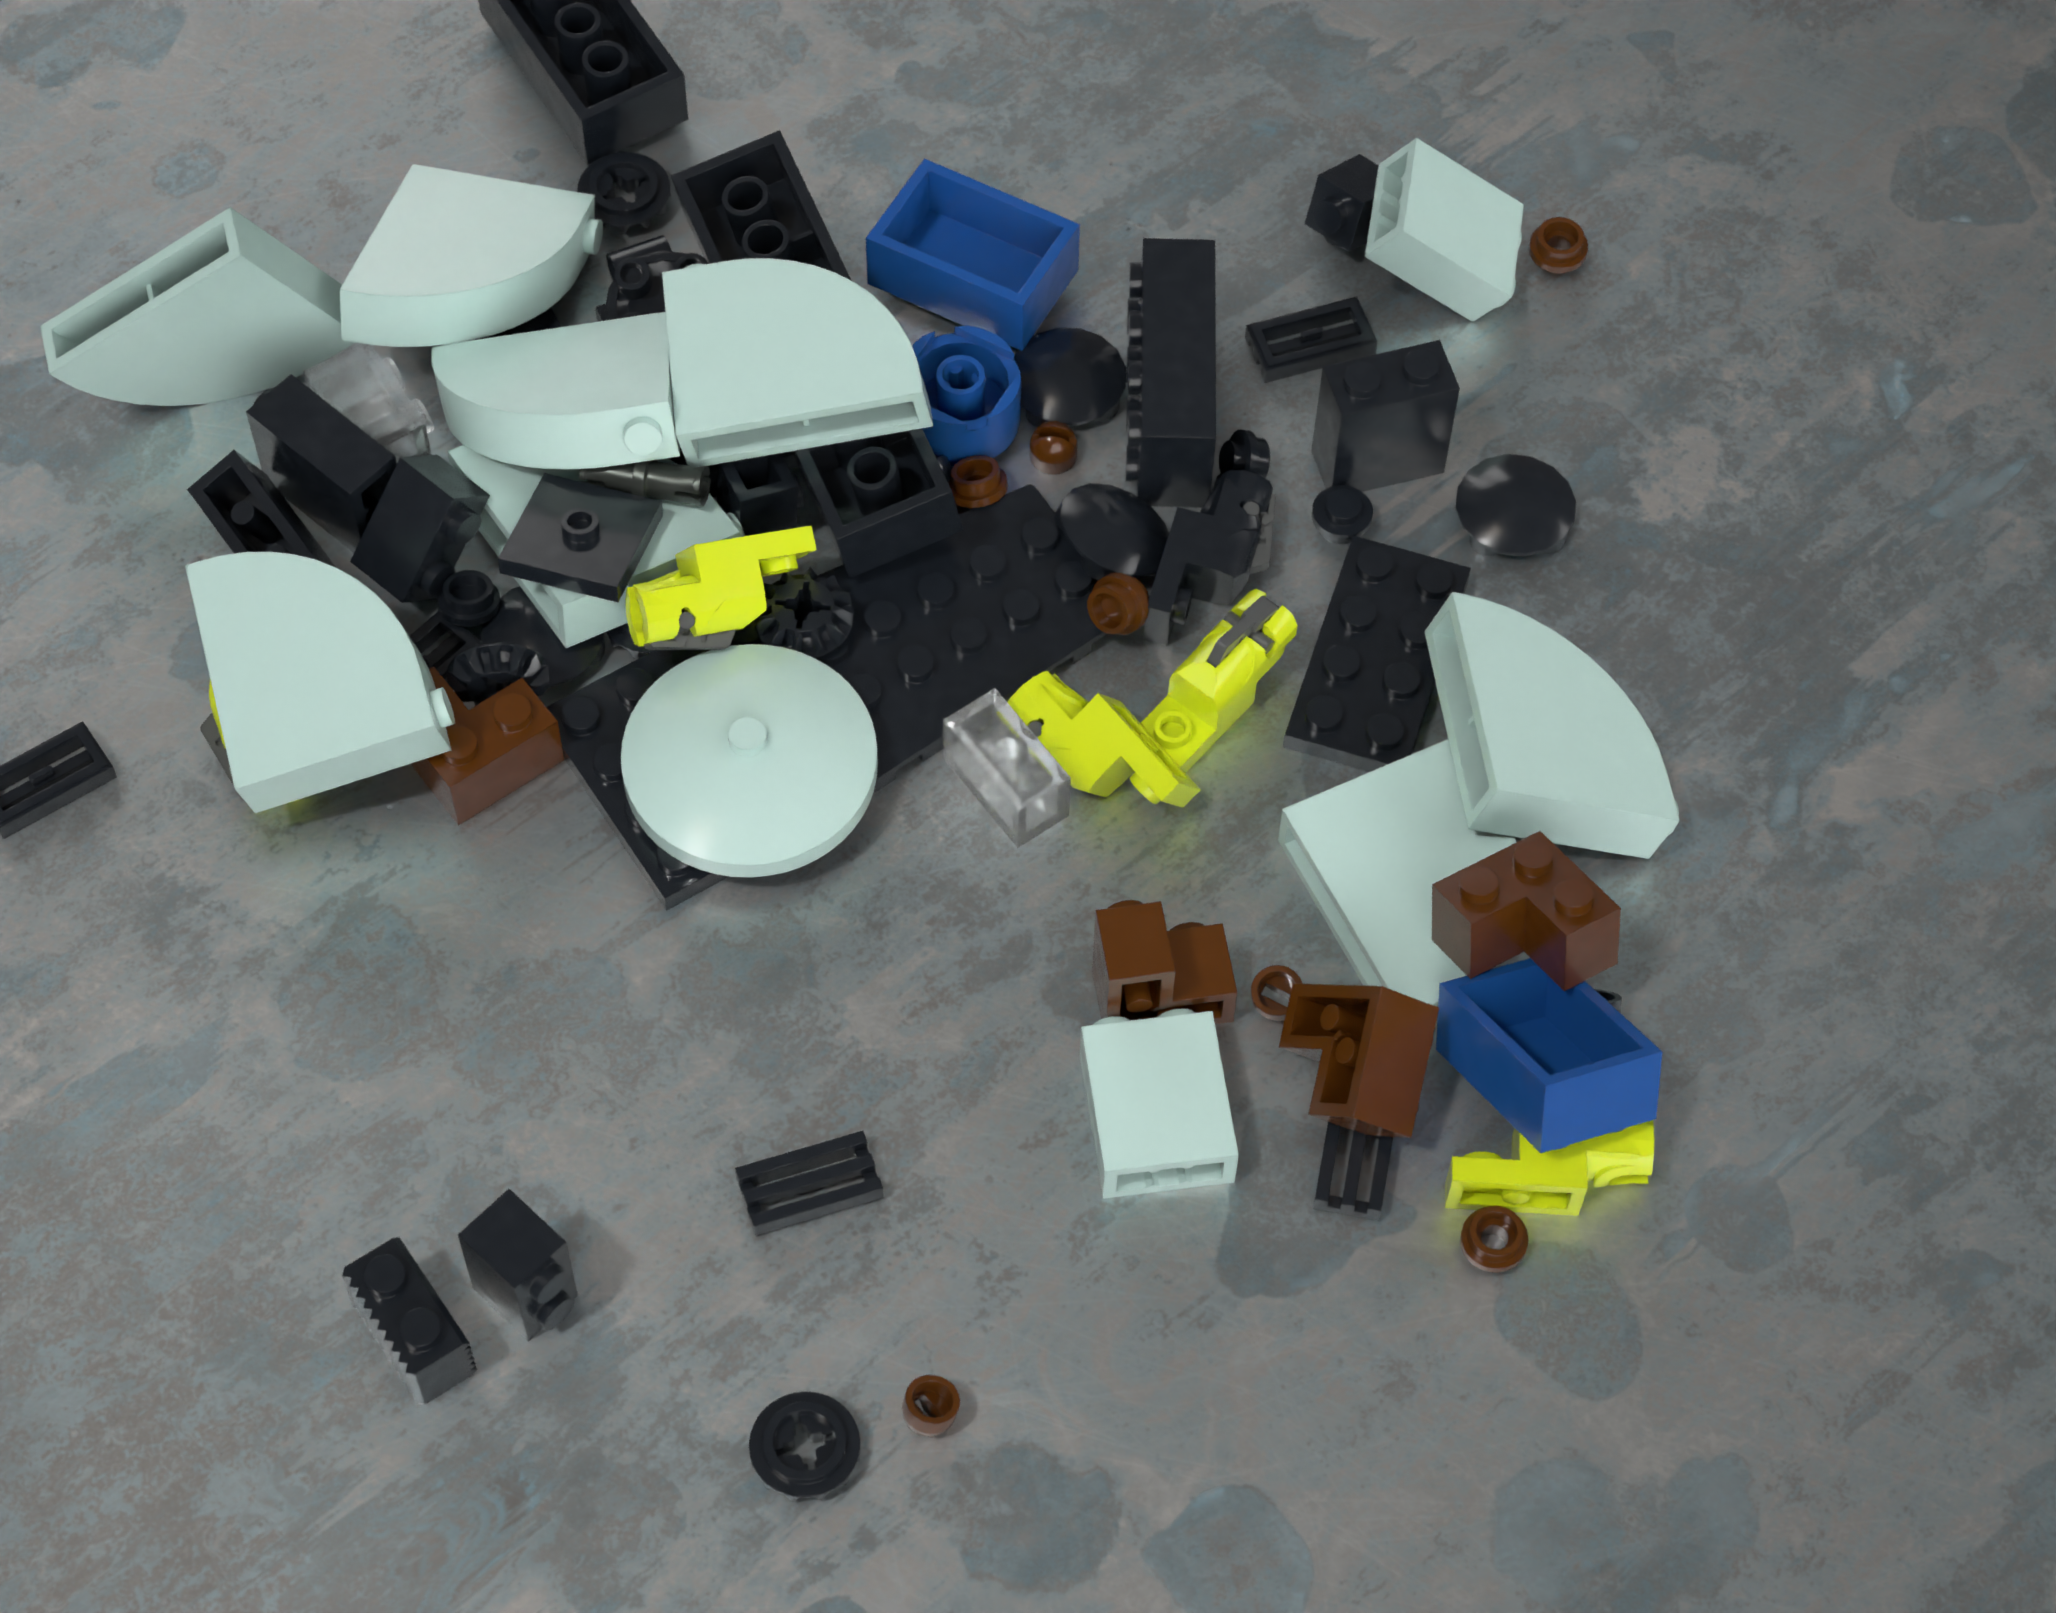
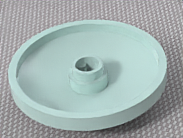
M760 644L732 645L723 650H710L700 653L671 668L657 679L640 698L630 715L622 740L621 769L623 783L630 808L639 825L660 848L672 857L699 870L717 875L750 878L771 876L800 868L819 859L839 845L862 819L871 801L877 779L878 756L876 734L869 712L858 693L839 673L821 661L801 652L778 646Z

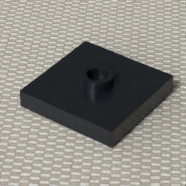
M544 473L498 557L499 573L619 602L663 517L662 501Z

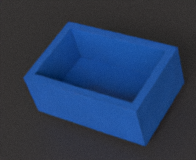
M924 158L866 236L867 284L963 326H973L990 331L1002 338L1009 346L1023 351L1079 270L1080 224Z
M1529 958L1489 969L1472 979L1464 976L1439 983L1436 1050L1540 1153L1562 1149L1570 1144L1607 1133L1619 1132L1627 1127L1657 1118L1663 1051L1586 981L1563 991Z

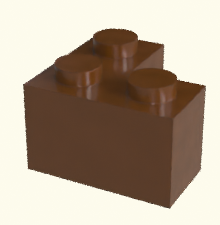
M432 667L429 669L436 689L443 687L446 691L454 713L455 724L446 727L451 751L411 763V765L458 826L564 761L558 721L523 678L468 710L436 668Z
M1541 831L1432 884V941L1470 979L1525 952L1563 991H1566L1618 964L1621 908Z
M1124 900L1112 904L1107 909L1096 910L1092 974L1101 1019L1120 1016L1131 1021L1156 1018L1162 1013L1173 1009H1190L1195 1013L1213 1011L1215 1025L1234 1022L1237 988L1223 923L1205 926L1198 922H1187L1176 925L1167 931L1161 901L1143 904L1137 900Z
M1293 983L1279 1048L1320 1062L1308 1115L1365 1135L1411 1138L1419 1109V1100L1428 1058L1433 1044L1439 1007L1383 986Z

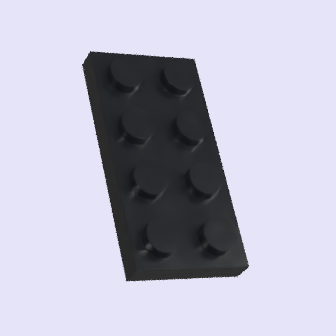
M1353 535L1285 732L1283 748L1367 772L1413 754L1436 683L1425 630L1452 592L1465 593L1471 568Z

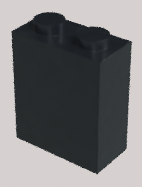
M1440 340L1323 366L1311 452L1325 488L1346 485L1364 492L1444 473L1460 387Z
M291 374L274 389L264 391L255 400L253 406L246 411L261 469L269 476L284 498L354 553L397 465L396 457Z

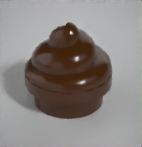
M1111 573L1098 580L1094 585L1087 601L1088 613L1092 622L1101 631L1107 634L1127 635L1145 624L1149 616V595L1146 587L1138 579L1123 573Z

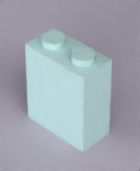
M1416 138L1379 164L1365 257L1474 322L1494 308L1503 306L1512 298L1516 287L1515 269L1518 248L1522 240L1521 223L1524 204Z
M1173 1009L1162 1013L1156 1018L1130 1021L1125 1017L1113 1016L1100 1019L1093 1025L1081 1026L1080 1061L1103 1199L1235 1183L1239 1154L1213 1011L1195 1013L1190 1009Z

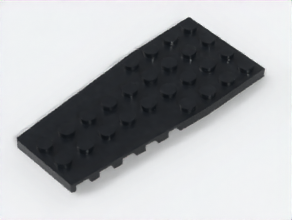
M1028 484L1007 493L991 505L973 508L959 514L963 531L855 577L849 578L844 565L818 575L824 578L834 575L839 586L845 592H850L854 618L849 635L835 650L815 659L839 673L858 693L869 712L876 734L878 756L877 779L873 794L896 780V770L916 757H919L923 762L945 748V739L970 723L976 728L993 717L994 707L1011 697L1032 677L1047 670L1051 671L1068 659L1076 663L1092 652V643L1107 634L1095 626L1087 608L1088 597L1098 580L1093 579L1084 572L1081 567L1082 556L1066 539L1064 531L1055 522V512L1034 485ZM804 598L803 601H800L798 609L793 610L798 629H802L803 621L807 620L809 612H814L812 611L809 598ZM752 621L743 629L735 631L730 646L765 644L759 638L754 621ZM654 650L546 707L558 721L565 761L666 911L729 876L702 871L681 862L660 848L642 829L626 797L621 769L622 740L630 715L648 688L671 668L691 657L710 650Z

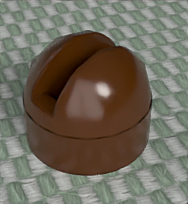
M1048 421L1035 429L1030 439L1029 457L1036 469L1046 474L1055 475L1070 470L1076 463L1078 442L1074 431L1067 424L1059 421Z
M1272 965L1262 969L1255 976L1251 985V996L1255 1009L1263 1017L1274 1021L1285 1020L1287 1007L1261 994L1266 986L1273 992L1289 999L1292 984H1302L1300 977L1294 970L1282 965Z
M924 1375L916 1378L909 1384L902 1402L903 1419L907 1427L917 1435L934 1437L945 1432L953 1424L959 1410V1393L955 1386L943 1377ZM919 1399L923 1410L928 1414V1416L924 1414V1412L918 1407L915 1401Z

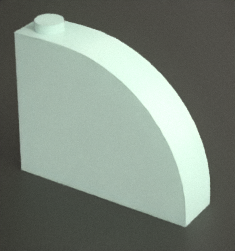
M413 164L340 288L342 340L395 347L447 345L495 335L532 320L552 307L570 290L589 254L596 255L602 241L603 223L602 220L595 219V195Z
M231 207L40 326L48 371L51 376L95 396L114 401L155 406L207 404L254 394L277 386L291 374L294 377H298L355 342L343 341L341 338L340 288L342 284Z
M772 258L692 264L683 269L662 272L675 433L688 466H709L933 427L927 391L911 342L891 312L876 297L855 282L815 265Z
M665 312L432 346L431 363L447 426L454 437L478 454L507 464L542 469L600 468L680 456V445L675 433Z
M465 445L448 450L449 464L490 495L480 515L481 525L479 531L498 557L544 473L580 482L587 481L579 480L580 469H542L507 464L478 454ZM668 458L657 459L658 462L676 464ZM710 493L704 506L655 499L662 501L663 517L627 587H632L633 584L648 582L678 570L675 554L692 545L744 537V531L739 520L733 513L726 514ZM514 577L565 648L628 623L625 607L627 587L619 602H614Z
M242 552L221 555L185 565L234 788L255 813L451 751L446 727L454 725L455 718L446 691L443 687L436 689L432 675L420 651L391 609L358 579L321 561L295 554L278 552Z
M1452 592L1425 630V637L1468 829L1519 838H1526L1541 831L1555 844L1649 859L1679 823V808L1673 797L1668 774L1657 743L1640 712L1626 693L1592 658L1551 628L1504 605Z
M1447 739L1283 808L1278 841L1362 984L1365 986H1383L1438 1007L1439 983L1467 975L1432 941V884L1516 843V838L1468 829L1449 740Z

